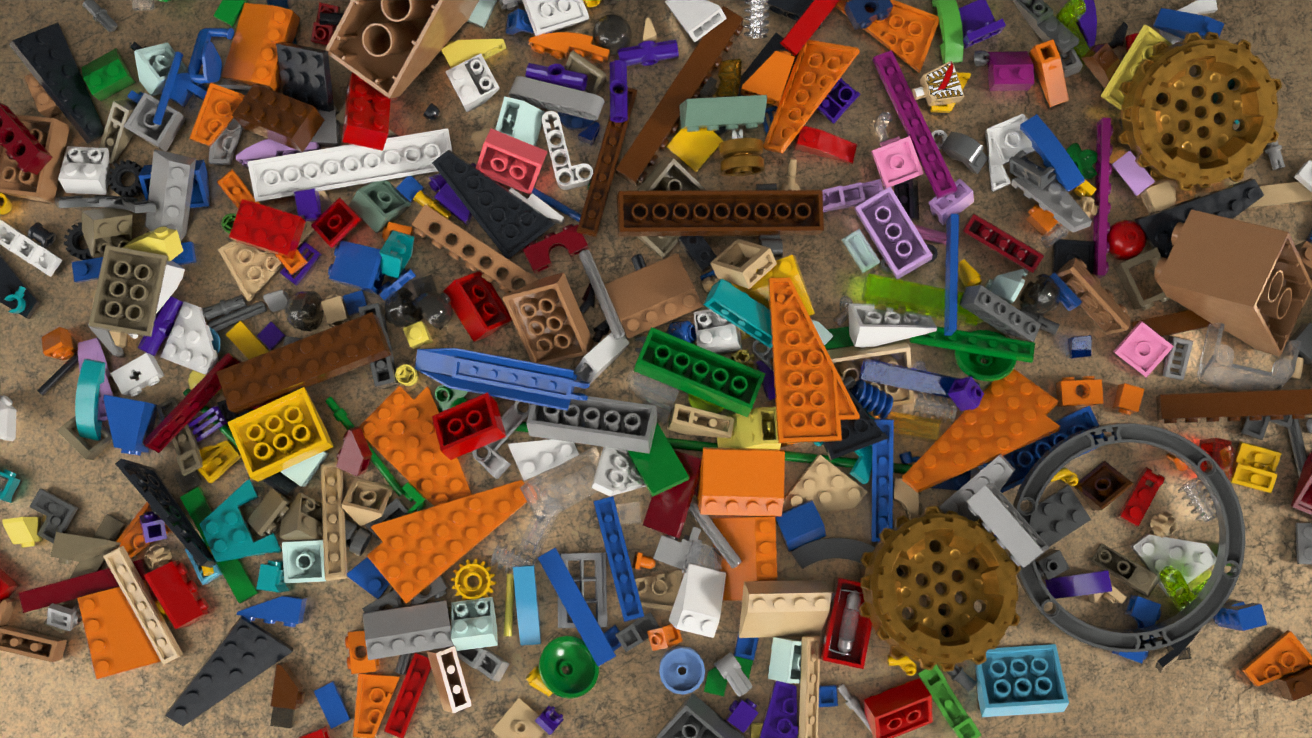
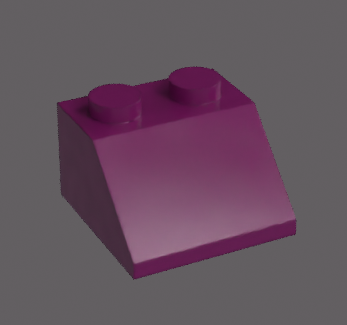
M1027 51L988 52L990 55L987 56V59H990L988 63L989 91H1028L1034 85L1033 62Z

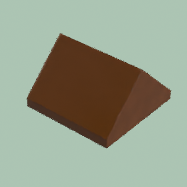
M1104 461L1074 487L1091 509L1095 511L1103 510L1133 486V482Z

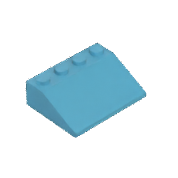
M1056 644L989 649L986 652V661L980 665L975 664L981 717L1064 712L1069 704Z

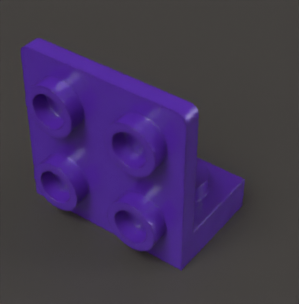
M977 0L959 8L963 30V46L965 49L1000 34L1006 26L1003 18L998 21L995 20L986 0Z

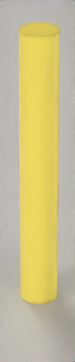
M507 574L504 636H512L513 574Z

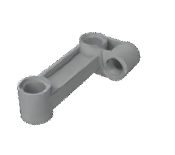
M516 401L501 417L507 437L483 446L488 450L486 457H481L478 454V449L472 452L473 457L496 479H499L511 465L497 450L527 418L532 405L528 403V411L522 412L519 409L520 401Z

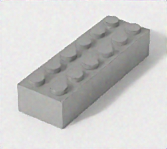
M588 396L586 401L571 399L568 411L532 404L526 423L529 436L650 454L657 424V406Z

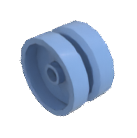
M676 646L669 649L660 660L659 673L662 683L668 690L684 695L692 693L700 687L704 680L705 667L697 651L687 646ZM685 667V674L678 672V669Z

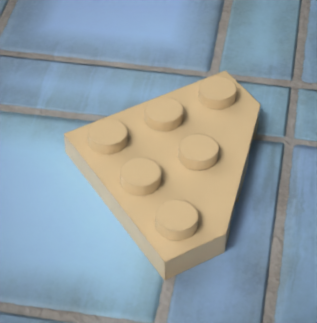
M818 454L785 495L783 504L791 509L812 500L818 512L855 508L866 495L867 490L822 455Z

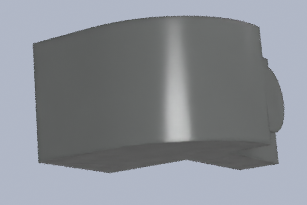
M951 131L941 146L942 150L951 159L962 161L974 174H978L989 159L982 151L984 147L980 143L962 133Z

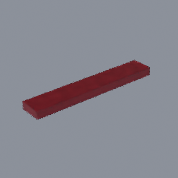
M227 353L145 438L143 444L160 453L222 388L217 371L242 361Z
M144 559L133 561L142 580H146L143 576L147 574ZM110 568L18 594L22 611L26 613L48 607L52 603L58 604L120 586Z

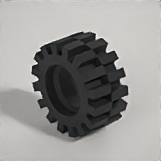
M121 160L119 161L120 164L115 163V169L110 168L109 170L112 174L107 176L110 179L108 181V184L111 185L110 188L123 197H139V193H143L138 175L143 167L130 160H126V162ZM127 172H132L135 175V181L131 186H123L121 182L123 175Z
M82 222L78 223V226L72 225L73 229L67 230L69 235L64 236L67 241H64V245L67 246L66 250L80 260L93 259L89 248L81 249L78 245V241L83 235Z

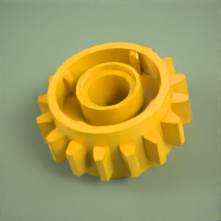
M469 559L466 560V565L458 564L460 570L455 569L453 572L456 574V577L451 578V581L455 582V585L451 588L458 591L455 596L461 595L462 601L466 599H480L481 597L488 598L487 593L494 592L491 586L497 583L492 581V578L496 576V573L491 574L490 572L492 566L486 567V561H482L479 564L478 559H474L472 564ZM472 575L477 576L479 579V584L476 587H472L469 584V578Z

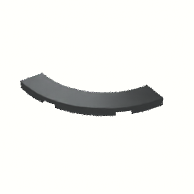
M95 195L92 198H83V196L55 198V204L58 208L107 207L124 209L134 213L156 212V204L148 200L138 201L137 198Z
M826 538L809 542L790 553L801 569H804L815 562L832 558L849 559L862 564L860 559L863 553L873 552L875 547L853 539ZM898 566L896 572L901 577L905 573Z

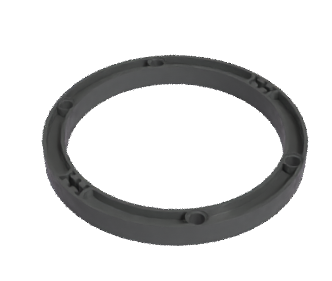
M1109 423L1097 425L1066 437L1045 452L1027 473L1019 487L1013 503L1014 508L1033 527L1035 511L1044 490L1053 477L1071 460L1089 450L1107 444L1134 442L1152 445L1174 455L1194 471L1206 487L1213 501L1219 524V548L1210 578L1199 595L1186 608L1173 617L1145 628L1118 630L1090 624L1066 611L1046 588L1038 572L1035 560L1024 568L1020 565L1021 570L1016 575L1023 590L1039 612L1060 630L1080 642L1093 647L1118 652H1143L1170 646L1189 637L1206 625L1226 603L1237 583L1244 560L1246 544L1245 524L1240 502L1224 471L1214 459L1190 440L1166 429L1145 424ZM1102 431L1112 433V435H1104L1103 438H1093L1091 436L1102 434ZM1203 461H1206L1208 464L1205 471H1202L1200 468ZM1028 500L1029 508L1022 511L1020 507L1021 502ZM1230 563L1231 570L1225 573L1224 567ZM1047 602H1052V609L1048 612L1044 611V605ZM1149 635L1153 636V638H1150V642L1146 641L1149 639Z

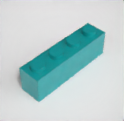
M720 279L715 283L704 305L771 348L770 310L762 303H758L749 297L747 293L734 287L728 281Z

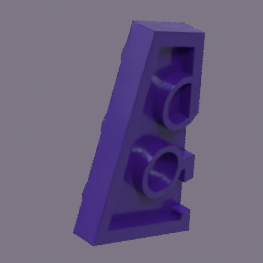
M775 680L759 738H798L796 686Z

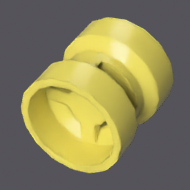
M407 364L399 366L395 372L397 381L405 386L414 385L419 378L417 370Z

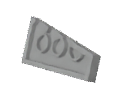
M219 85L221 87L233 90L244 95H246L252 87L240 85ZM235 118L210 147V164L231 165L243 130Z
M1018 177L1012 179L1011 185L1017 189L1019 187L1024 191L1023 195L1029 199L1033 198L1040 203L1039 207L1044 211L1047 210L1053 213V218L1074 233L1090 227L1092 220L1056 178L1041 191Z
M1000 454L941 504L939 508L944 513L949 510L954 511L958 515L967 517V519L975 522L980 517L971 513L968 509L969 504L967 500L987 484L994 483L1001 490L1015 469Z

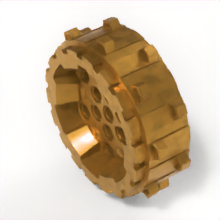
M1198 32L1186 34L1184 41L1176 42L1171 46L1162 41L1153 46V56L1149 59H1144L1139 64V68L1135 71L1131 81L1121 83L1119 91L1124 95L1123 105H1121L1123 129L1117 135L1119 143L1129 144L1131 152L1136 157L1135 162L1141 168L1148 167V173L1154 181L1157 182L1166 177L1177 181L1178 188L1185 191H1190L1196 184L1201 189L1208 188L1211 184L1221 182V180L1227 178L1233 182H1238L1244 178L1245 168L1251 163L1253 164L1263 153L1267 143L1277 141L1279 133L1274 128L1278 118L1276 94L1282 88L1280 79L1270 77L1264 63L1258 56H1254L1251 53L1250 42L1241 39L1235 44L1229 43V41L1220 40L1218 33L1207 32L1203 38L1200 37ZM1192 66H1195L1197 71L1192 77L1189 74V70ZM1231 79H1233L1235 85L1234 88L1230 90L1228 88V82ZM1195 86L1199 88V94L1196 97L1192 95V89ZM1159 93H1162L1164 96L1163 102L1158 104L1156 97ZM1214 93H1217L1218 100L1216 103H1212L1211 96ZM1178 100H1181L1183 106L1178 111L1175 108V104ZM1200 106L1202 113L1199 117H1196L1194 111ZM1219 113L1221 119L1216 124L1214 122V116L1215 114ZM1184 120L1185 128L1180 131L1178 123ZM1235 120H1238L1240 122V126L1237 130H1234L1233 123ZM1200 127H1203L1204 134L1201 137H1199L1197 135V130ZM1167 133L1169 140L1166 144H1163L1161 138ZM1205 146L1207 153L1201 157L1200 150Z
M937 506L926 507L923 516L920 518L916 517L910 520L902 515L894 519V530L887 527L879 533L881 540L876 544L874 551L863 553L860 561L866 569L864 577L861 578L864 603L858 608L860 616L870 618L876 631V636L880 641L885 640L890 645V656L894 659L899 660L907 656L919 662L920 667L926 670H932L938 664L942 672L953 671L956 663H961L965 660H970L974 664L980 665L986 661L987 650H994L1000 644L999 641L1005 635L1009 626H1018L1020 616L1015 611L1018 601L1016 574L1021 570V567L1016 565L1013 560H1010L1006 552L1007 550L997 543V537L995 538L982 525L984 521L981 518L974 522L967 519V517L958 515L954 511L949 510L942 514ZM931 541L937 545L936 552H932L929 548ZM969 559H973L975 562L974 570L968 566ZM934 562L940 566L939 573H935L932 569ZM898 566L903 567L905 570L903 577L898 576L896 572ZM953 571L959 574L958 582L952 579ZM917 575H921L924 578L922 586L916 583ZM937 583L941 584L943 587V593L941 595L938 594L935 590V586ZM956 592H959L962 595L963 599L961 603H958L955 600ZM920 596H924L927 600L925 607L919 604ZM976 601H979L982 605L980 612L974 608ZM941 604L946 608L944 616L940 615L938 607ZM904 608H907L911 613L908 620L902 616ZM943 626L949 629L947 637H944L941 633Z

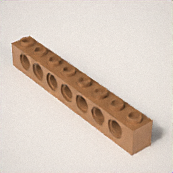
M424 205L411 224L415 228L413 232L422 238L427 236L432 240L430 242L432 245L440 250L442 247L449 251L448 255L457 261L460 258L466 262L464 266L475 272L477 269L483 273L482 278L490 283L495 281L499 284L498 288L506 294L517 290L514 288V283L517 280L524 281L525 286L539 280L427 205ZM433 224L440 226V231L436 234L429 231ZM451 235L457 237V242L454 245L446 243L447 238ZM468 246L474 248V254L471 256L463 254V250ZM483 258H489L491 265L486 268L482 267L480 261ZM506 269L508 276L504 279L497 276L498 270Z

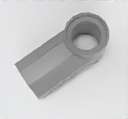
M732 652L714 663L738 697L744 695L753 687L741 670V666Z

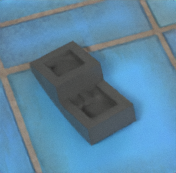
M649 612L615 635L625 652H628L649 638L647 631L660 628L652 613Z

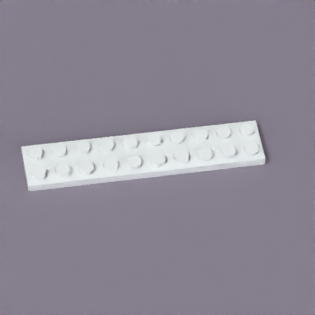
M447 128L387 138L383 151L350 144L248 161L247 163L255 202L295 196L294 192L313 188L317 191H325L438 172L432 162L447 150L452 152L453 150L449 129Z

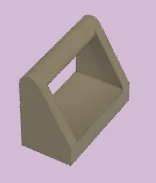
M574 50L570 53L565 70L587 74L588 80L585 91L597 95L607 82L606 73Z
M75 417L57 430L88 460H94L113 441L111 432L102 424L101 435L105 439L92 448L74 430L77 426Z

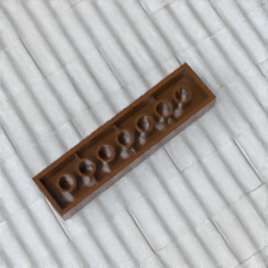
M371 312L217 371V375L228 409L239 414L286 396L303 387L307 388L391 355L379 318Z

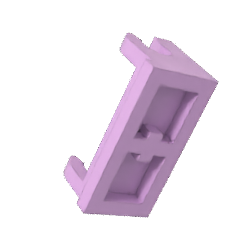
M1129 151L1115 161L1112 167L1115 168L1137 196L1155 181L1144 167L1138 166L1135 162L1136 157Z
M960 178L954 182L957 187L955 193L939 199L935 197L929 201L932 215L937 214L938 220L942 225L946 224L951 213L959 214L974 202L973 190Z

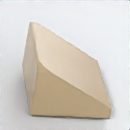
M648 17L645 21L643 42H656L657 33L651 19Z

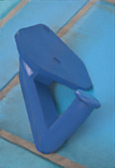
M204 28L199 31L188 66V73L192 81L195 83L219 81L222 72V60L210 40L211 37L232 39L234 36L233 28ZM201 65H203L204 74H199Z

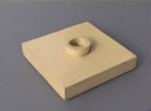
M520 698L515 701L491 730L499 738H540L545 732L535 722L539 715Z

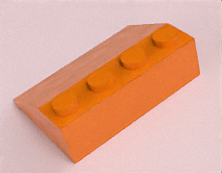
M244 3L221 78L249 86L256 84L278 93L281 78L276 43L287 42L293 44L301 18L290 9L274 5Z
M703 447L697 498L700 514L782 516L785 451Z
M775 517L712 518V522L741 559V563L737 567L731 568L725 558L713 550L717 555L715 559L717 557L721 558L719 561L720 565L716 570L726 573L723 601H742L744 581H777Z
M144 580L143 582L149 591L147 581ZM120 587L77 598L96 679L161 661Z

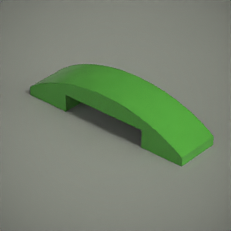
M932 0L933 7H937L943 43L940 45L943 64L950 61L961 63L963 62V30L956 0Z
M937 664L932 670L924 669L919 672L918 676L932 695L933 701L958 738H978L982 736L946 682L947 680Z

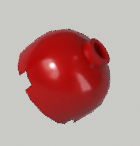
M1122 220L1112 224L1107 234V242H1109L1108 253L1114 256L1115 259L1124 261L1139 255L1143 251L1147 239L1142 228L1133 220Z

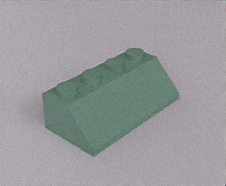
M767 95L686 99L679 105L681 129H687V132H698L699 128H707V131H717L719 127H726V130H736L738 126H746V129L758 128V125L764 122Z

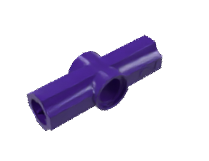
M676 39L657 43L655 41H644L639 43L638 46L618 49L619 60L627 62V66L637 64L650 66L661 60L679 58Z
M614 60L609 63L610 121L623 123L628 120L627 62ZM616 89H620V90H622L623 92L618 94V93H615L614 91H615Z
M529 63L525 74L526 78L580 91H585L588 80L587 74L567 71L563 65L556 63L548 67Z
M170 296L156 314L152 336H143L138 346L140 350L153 356L156 355L164 338L168 337L175 323L174 319L183 304L182 301Z

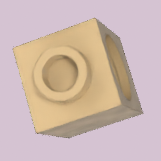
M334 294L327 296L325 301H321L329 326L335 327L351 320L342 296Z

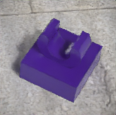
M548 705L535 722L551 735L564 719L562 714L559 715L554 710V706L550 707Z

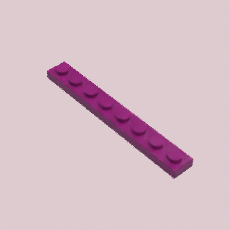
M892 50L874 56L872 61L908 137L910 136L918 159L937 199L955 193L957 187Z
M1106 117L1097 122L1096 152L1098 157L1095 163V170L1097 172L1095 188L1097 190L1094 192V205L1099 207L1093 220V241H1095L1093 274L1099 279L1106 276L1109 269L1106 254L1109 252L1107 234L1110 231V223L1107 220L1111 210L1108 195L1111 193L1109 175L1112 172V164L1109 161L1113 151V145L1110 144L1113 125L1111 124V118Z

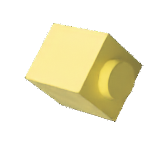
M423 321L403 328L408 343L414 350L420 348L423 344L427 345L433 342Z

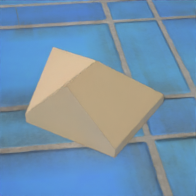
M354 478L342 502V508L361 527L382 517L394 490L389 485Z

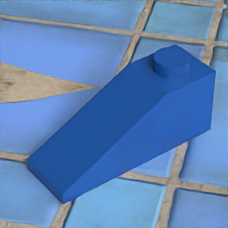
M1161 8L1153 27L1185 39L1186 34L1198 32L1200 37L1203 38L1207 32L1218 33V36H1220L1224 23L1203 15Z

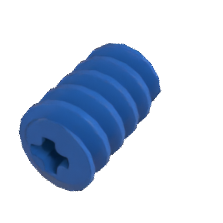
M864 380L856 381L857 385L850 392L863 406L862 408L866 407L867 412L873 411L874 416L880 414V419H885L892 409L893 396L886 394L877 387H872L871 384L866 383Z

